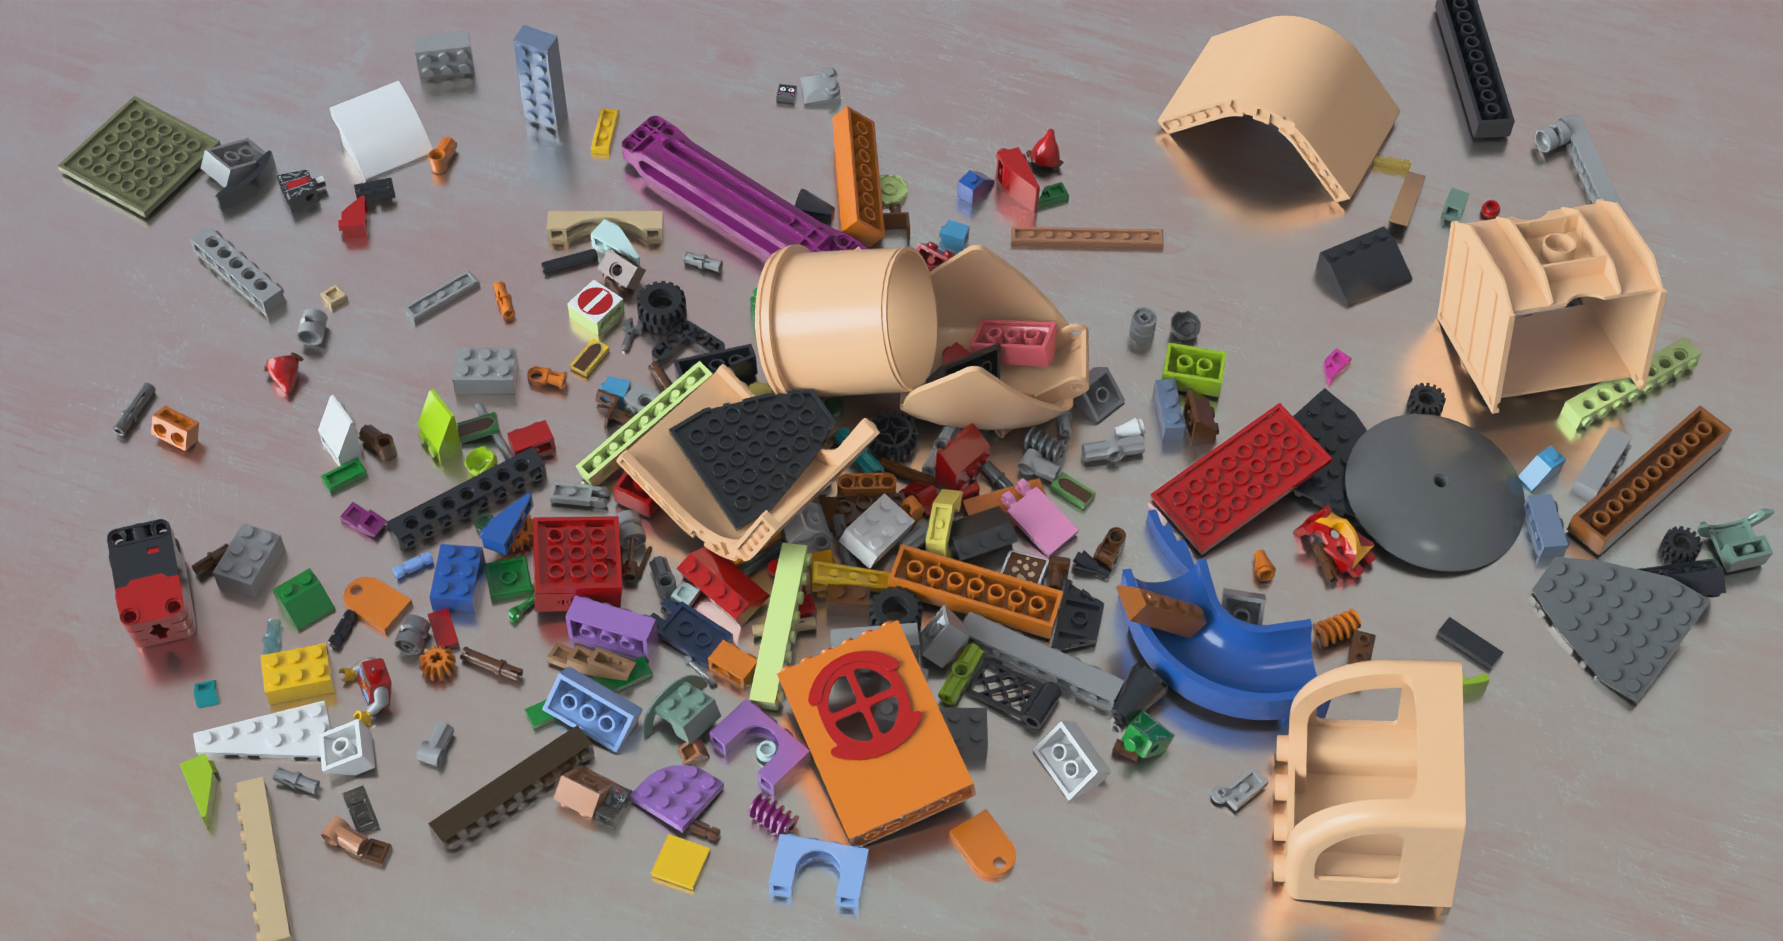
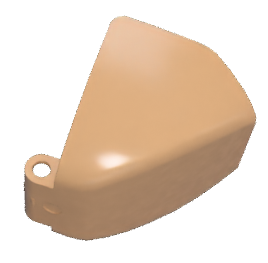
M972 245L930 271L938 310V348L933 372L942 366V353L944 349L948 346L951 347L955 342H958L971 352L969 344L981 319L1056 322L1055 355L1049 367L1000 364V379L981 367H966L956 373L922 385L911 392H900V410L916 418L951 427L965 429L973 423L981 430L1016 429L1045 423L1063 414L1073 407V399L1089 390V329L1082 324L1068 325L1066 319L1052 302L1015 267L985 246ZM1072 331H1081V334L1075 336ZM1023 393L1034 394V398L1029 397Z

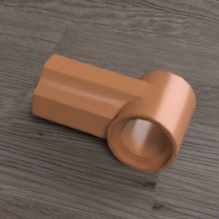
M334 816L321 832V837L333 846L340 845L357 856L364 852L369 842L368 837L352 829L344 819L338 816Z

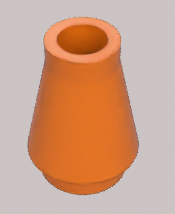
M1258 550L1254 553L1255 575L1261 581L1271 580L1275 576L1276 568L1266 555V552Z

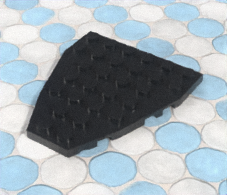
M1324 388L1293 417L1329 454L1332 462L1292 491L1298 497L1303 495L1312 499V503L1324 508L1326 505H1329L1336 514L1343 516L1345 513L1355 516L1347 497L1345 471L1354 445L1367 429L1353 410Z
M805 389L800 392L787 391V394L766 393L745 398L741 402L733 404L724 403L720 407L704 408L670 428L669 433L734 529L738 531L758 519L766 510L769 512L775 507L812 463L834 428L836 420L814 389Z

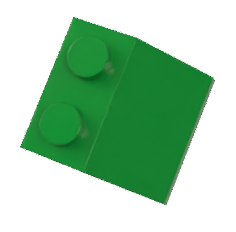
M310 568L272 589L278 605L298 632L336 610L321 582Z

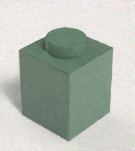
M1451 188L1441 215L1460 221L1470 193Z

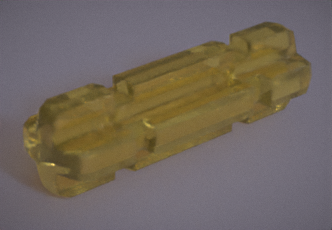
M1376 155L1374 166L1381 167L1383 165L1384 168L1396 170L1402 168L1403 171H1409L1411 161L1405 159L1401 161V159L1393 157L1383 158V156Z

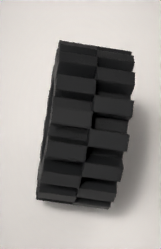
M1427 382L1426 386H1424V383H1420L1419 386L1415 385L1414 389H1411L1407 408H1409L1410 413L1414 412V414L1440 416L1446 398H1444L1445 393H1441L1442 389L1440 387L1436 389L1437 385L1435 384L1430 386V383ZM1426 398L1431 400L1434 404L1426 405L1423 404L1419 399Z
M1675 526L1665 534L1660 544V551L1665 553L1663 556L1665 559L1670 558L1668 561L1670 563L1673 561L1676 562L1675 564L1695 561L1702 549V542H1699L1700 536L1695 537L1697 534L1695 531L1689 532L1691 528L1687 527L1684 530V526H1680L1679 529ZM1674 542L1685 544L1689 550L1677 548Z

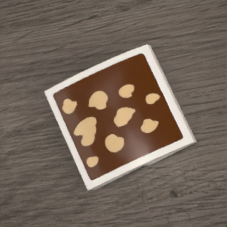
M1010 550L1000 573L1042 585V581L1045 580L1049 559Z

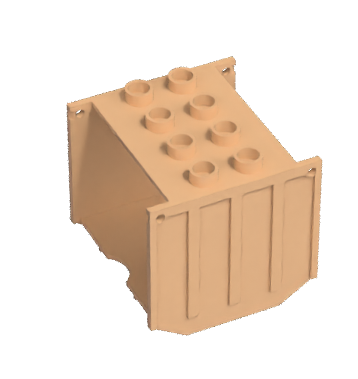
M1602 198L1597 199L1596 204L1577 207L1563 206L1561 209L1548 211L1543 217L1533 220H1523L1512 216H1497L1496 219L1472 223L1451 221L1437 318L1489 409L1494 414L1499 413L1498 403L1501 402V398L1629 377L1632 378L1639 390L1645 389L1667 290L1662 286L1654 254L1618 202L1605 201ZM1578 297L1581 299V301H1582L1583 304H1584V305L1573 306V307H1566V308H1560V309H1554V310H1547V311H1541V312H1535V313L1515 315V314H1518V313H1525V312H1531V311H1537V310H1544V309H1550V308H1556V307L1567 306V304H1568L1571 300H1573V299H1575V298H1578Z

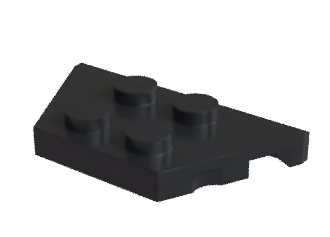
M1066 579L1051 647L1057 648L1060 651L1097 642L1105 604L1099 599L1092 597L1086 590L1082 589L1081 591L1072 585L1073 581Z

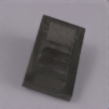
M364 785L342 793L356 831L362 834L379 827ZM362 796L363 800L351 804V800ZM360 805H366L365 808L359 809L357 811L353 810V808L358 807ZM367 811L369 812V815L361 817L359 819L356 818V816L359 814L365 813ZM369 819L373 822L362 827L359 825V823Z

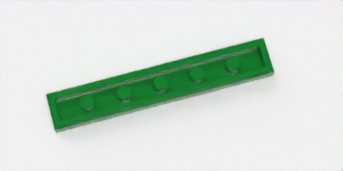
M642 656L633 660V662H636V666L627 681L595 677L592 680L617 693L652 677L653 673ZM546 700L525 709V713L534 730L557 720L556 717L542 710Z

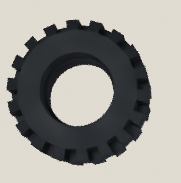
M655 281L652 285L647 284L645 286L646 289L642 288L640 290V294L637 296L638 319L641 320L643 327H647L648 331L654 330V333L662 332L665 334L681 321H685V317H687L686 297L684 296V291L680 290L678 285L674 286L672 282L666 283L661 281V283H657ZM658 306H668L667 308L663 309L656 308Z
M896 586V589H892V587H887L886 591L882 589L879 591V595L875 594L873 596V601H870L869 626H881L885 622L896 621L885 616L889 612L896 611L905 615L904 618L898 619L900 624L917 623L919 633L922 623V606L920 599L916 598L914 592L909 593V589L905 588L902 590L901 587Z

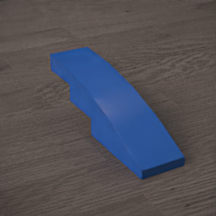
M1149 510L1146 520L1149 530L1163 555L1182 576L1195 566L1186 541H1177L1171 524L1162 526L1157 510Z

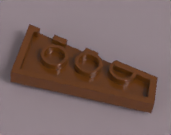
M904 492L885 493L899 507L906 499ZM866 493L857 494V496L836 494V497H826V494L819 495V501L830 532L835 531L831 519L832 516L844 514L847 527H849L884 493H877L875 496H867Z

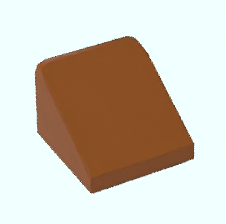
M699 738L691 744L685 742L677 748L684 765L691 766L710 757L703 741Z

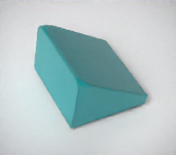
M216 680L194 684V698L198 708L219 703Z

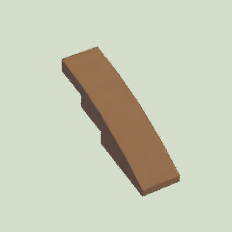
M1411 171L1407 172L1392 210L1390 222L1408 226L1426 176Z
M556 642L547 656L548 663L565 669L570 666L582 674L606 679L627 681L636 666V662L599 647L592 651L577 644L575 648H571Z

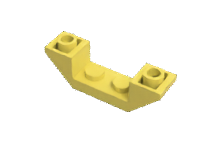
M942 489L934 500L925 542L927 552L951 558L952 551L948 548L954 512L960 511L962 491Z

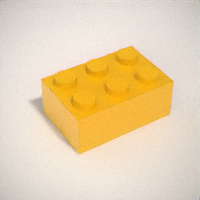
M326 643L260 655L264 691L269 705L335 693L331 658Z

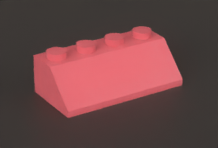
M981 319L969 344L971 353L999 343L1001 344L1000 364L1049 367L1055 355L1057 323Z

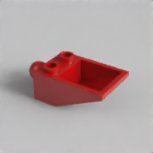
M1019 147L1009 150L1006 148L999 149L996 153V179L1002 191L1033 213H1037L1040 186L1027 164L1026 155L1022 154Z

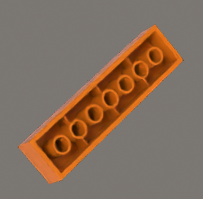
M846 106L832 118L841 232L848 234L870 248L885 237L875 122Z
M903 544L900 546L888 582V587H892V589H896V586L901 587L902 590L905 588L909 589V593L914 592L916 598H919L922 602L943 607L945 604L950 610L966 615L970 611L974 614H980L985 619L994 623L998 622L1004 626L1048 639L1051 637L1064 592Z

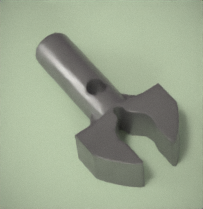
M632 317L624 321L622 327L623 331L627 333L621 346L623 350L627 351L634 335H642L643 324L640 319L633 328H631L633 324Z

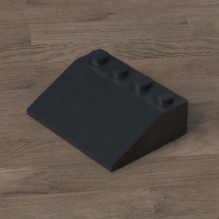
M1385 226L1320 252L1316 266L1347 307L1413 279L1394 237Z

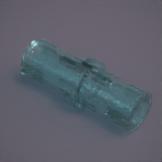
M272 619L267 621L266 635L263 636L262 640L264 644L262 655L276 653L277 646L280 644L279 631L281 621L278 619H273V624Z

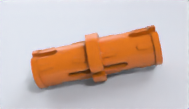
M498 281L493 284V289L497 296L496 302L501 307L503 317L511 318L515 315V310L511 303L512 297L508 294L505 283Z

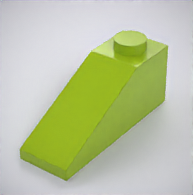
M204 753L181 763L180 767L207 828L211 826L217 785L214 773L218 770L213 759L208 761Z

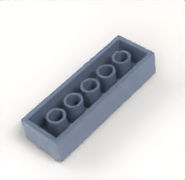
M523 25L513 39L524 117L530 121L558 129L568 115L558 36Z

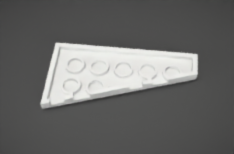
M324 700L193 733L198 756L205 753L206 756L210 757L239 755V757L248 758V756L278 759L308 757L309 759L317 760L321 758L319 734L331 730Z

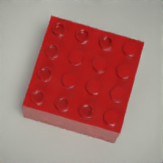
M618 516L533 517L535 612L568 611L575 595L588 597L599 603H609L613 607L621 609L622 572Z

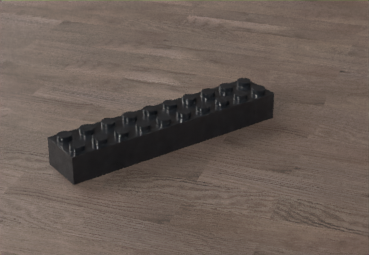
M1437 0L1435 4L1436 12L1473 137L1510 136L1515 120L1478 0Z

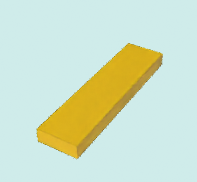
M813 561L811 564L813 583L870 586V591L879 592L882 589L886 591L891 572Z

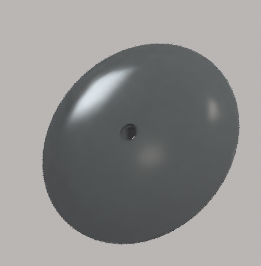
M1408 414L1392 417L1374 425L1359 438L1346 464L1345 487L1347 497L1361 526L1379 545L1411 564L1438 571H1466L1479 568L1495 561L1506 553L1514 544L1522 529L1525 518V496L1517 472L1505 454L1491 440L1461 422L1429 414Z

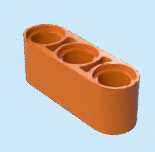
M891 473L843 474L837 480V494H845V496H857V494L866 493L867 496H875L877 493H896L897 479Z

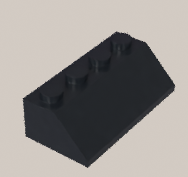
M994 344L940 366L926 379V384L970 366L981 367L1000 379L1001 344Z
M1716 559L1638 569L1672 577L1703 596L1707 595L1710 598L1719 597L1720 594L1726 593L1724 569Z

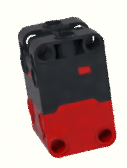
M158 519L111 530L107 535L109 562L115 586V600L120 621L135 645L140 648H146L192 637L197 627L184 553L179 541L174 536L169 522L164 519ZM123 539V541H120L117 544H115L117 540Z

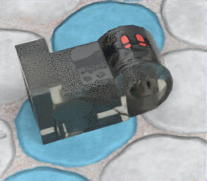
M614 784L603 804L599 805L595 811L597 822L615 829L630 802V794L633 791L619 784Z

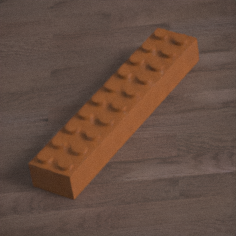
M1701 405L1698 406L1575 513L1567 530L1596 554L1600 555L1718 451L1728 440L1732 429Z

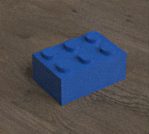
M440 545L429 597L433 611L448 608L449 612L475 614L485 564L483 547Z

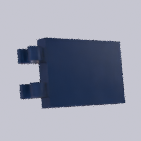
M665 598L661 602V611L665 614H670L666 620L656 613L650 615L656 619L658 637L686 655L691 656L692 659L706 668H709V656L722 640L729 643L733 639L731 632L683 601L676 605L670 599Z

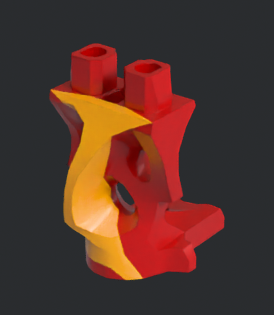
M1329 505L1309 516L1294 530V533L1299 537L1311 534L1319 535L1325 544L1323 549L1336 561L1340 574L1348 572L1353 578L1359 577L1365 571L1359 561L1361 560L1367 566L1377 558L1371 550L1374 543L1360 535L1347 519L1334 514ZM1332 530H1335L1339 533L1338 538L1332 537Z

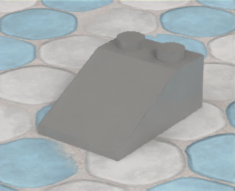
M249 138L205 149L201 169L221 186L226 187L229 184L233 187L257 169L256 161L266 152Z

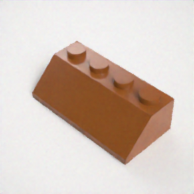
M1123 585L1116 587L1127 616L1132 622L1191 638L1207 623L1203 615L1204 612L1198 605L1141 588Z

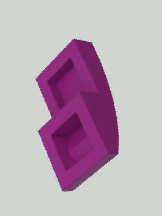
M354 502L340 516L342 522L372 537H375L387 522L386 519L371 509L367 511Z

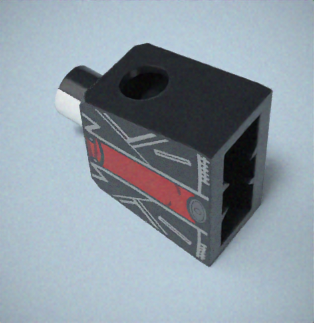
M308 170L277 175L280 189L291 213L318 201L317 189L326 186L323 176L312 179Z

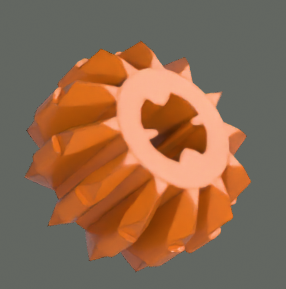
M442 644L439 648L432 645L431 650L425 649V655H420L419 668L423 672V676L425 678L430 677L433 682L436 678L443 681V676L451 677V671H455L456 658L452 654V650L450 648L445 649Z

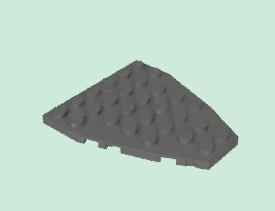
M1557 556L1532 589L1533 594L1541 603L1543 610L1551 619L1557 632L1578 653L1586 666L1590 667L1598 680L1636 704L1710 603L1708 598L1672 577L1604 561Z

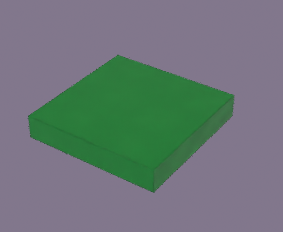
M526 556L484 564L491 602L533 594Z

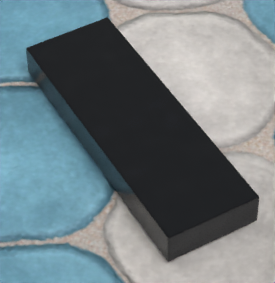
M1451 617L1446 620L1437 632V635L1490 670L1504 653Z

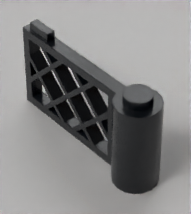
M991 657L989 660L985 658L967 686L965 694L1022 719L1031 728L1041 729L1062 694L1060 687L1054 682L1040 683L1002 666L1003 662ZM987 667L996 670L997 674L985 677L984 671ZM1010 676L1015 679L1016 683L1004 686L1002 678ZM999 679L1001 687L989 689L987 682ZM984 683L987 691L976 692L973 689L976 685ZM1030 685L1035 688L1033 692L1023 694L1021 687ZM1018 688L1020 695L1009 698L1006 691ZM1004 693L1006 698L1004 700L996 701L992 697V694ZM1023 701L1024 706L1021 711L1012 708L1011 703Z

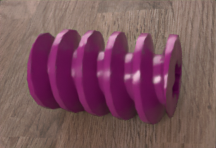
M764 793L758 794L749 807V817L755 818L765 828L769 827L770 831L776 832L778 837L780 834L786 835L791 833L799 820V816L796 815L791 819V810L784 814L785 806L782 805L776 809L778 801L775 800L769 804L771 800L769 795L762 799Z

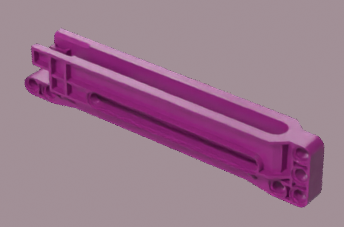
M659 116L649 117L622 141L623 159L633 165L642 178L767 258L779 249L795 244L803 245L811 252L854 250L857 247L867 249L865 245L848 234L822 224L695 144L676 126Z

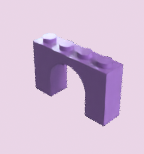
M748 699L740 703L709 732L710 743L725 756L740 742L750 736L760 735L771 739L778 747L777 753L757 772L758 783L773 796L810 762L809 747L804 742L796 740L791 731L787 728L783 729L778 725L774 717L771 715L767 716L762 712L758 704L755 702L751 703Z

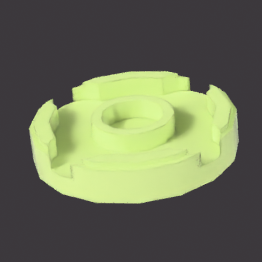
M883 174L880 176L882 205L889 207L893 203L894 206H896V203L901 204L908 195V187L905 180L897 175L889 176V174Z

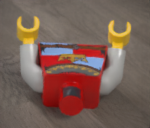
M369 657L354 664L352 668H341L339 670V673L345 674L341 681H353L357 674V679L367 705V711H356L354 718L359 719L364 725H368L371 721V715L374 716L384 707L390 706L392 682L384 659Z

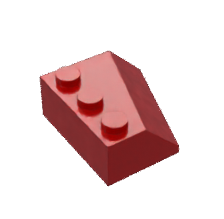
M973 423L957 435L955 442L950 440L946 444L945 450L940 448L937 451L935 487L940 490L956 491L965 488L971 479L974 480L978 476L982 466L991 460V446Z

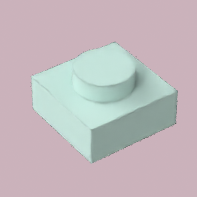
M681 581L672 593L671 601L677 604L683 601L691 607L700 595V590Z

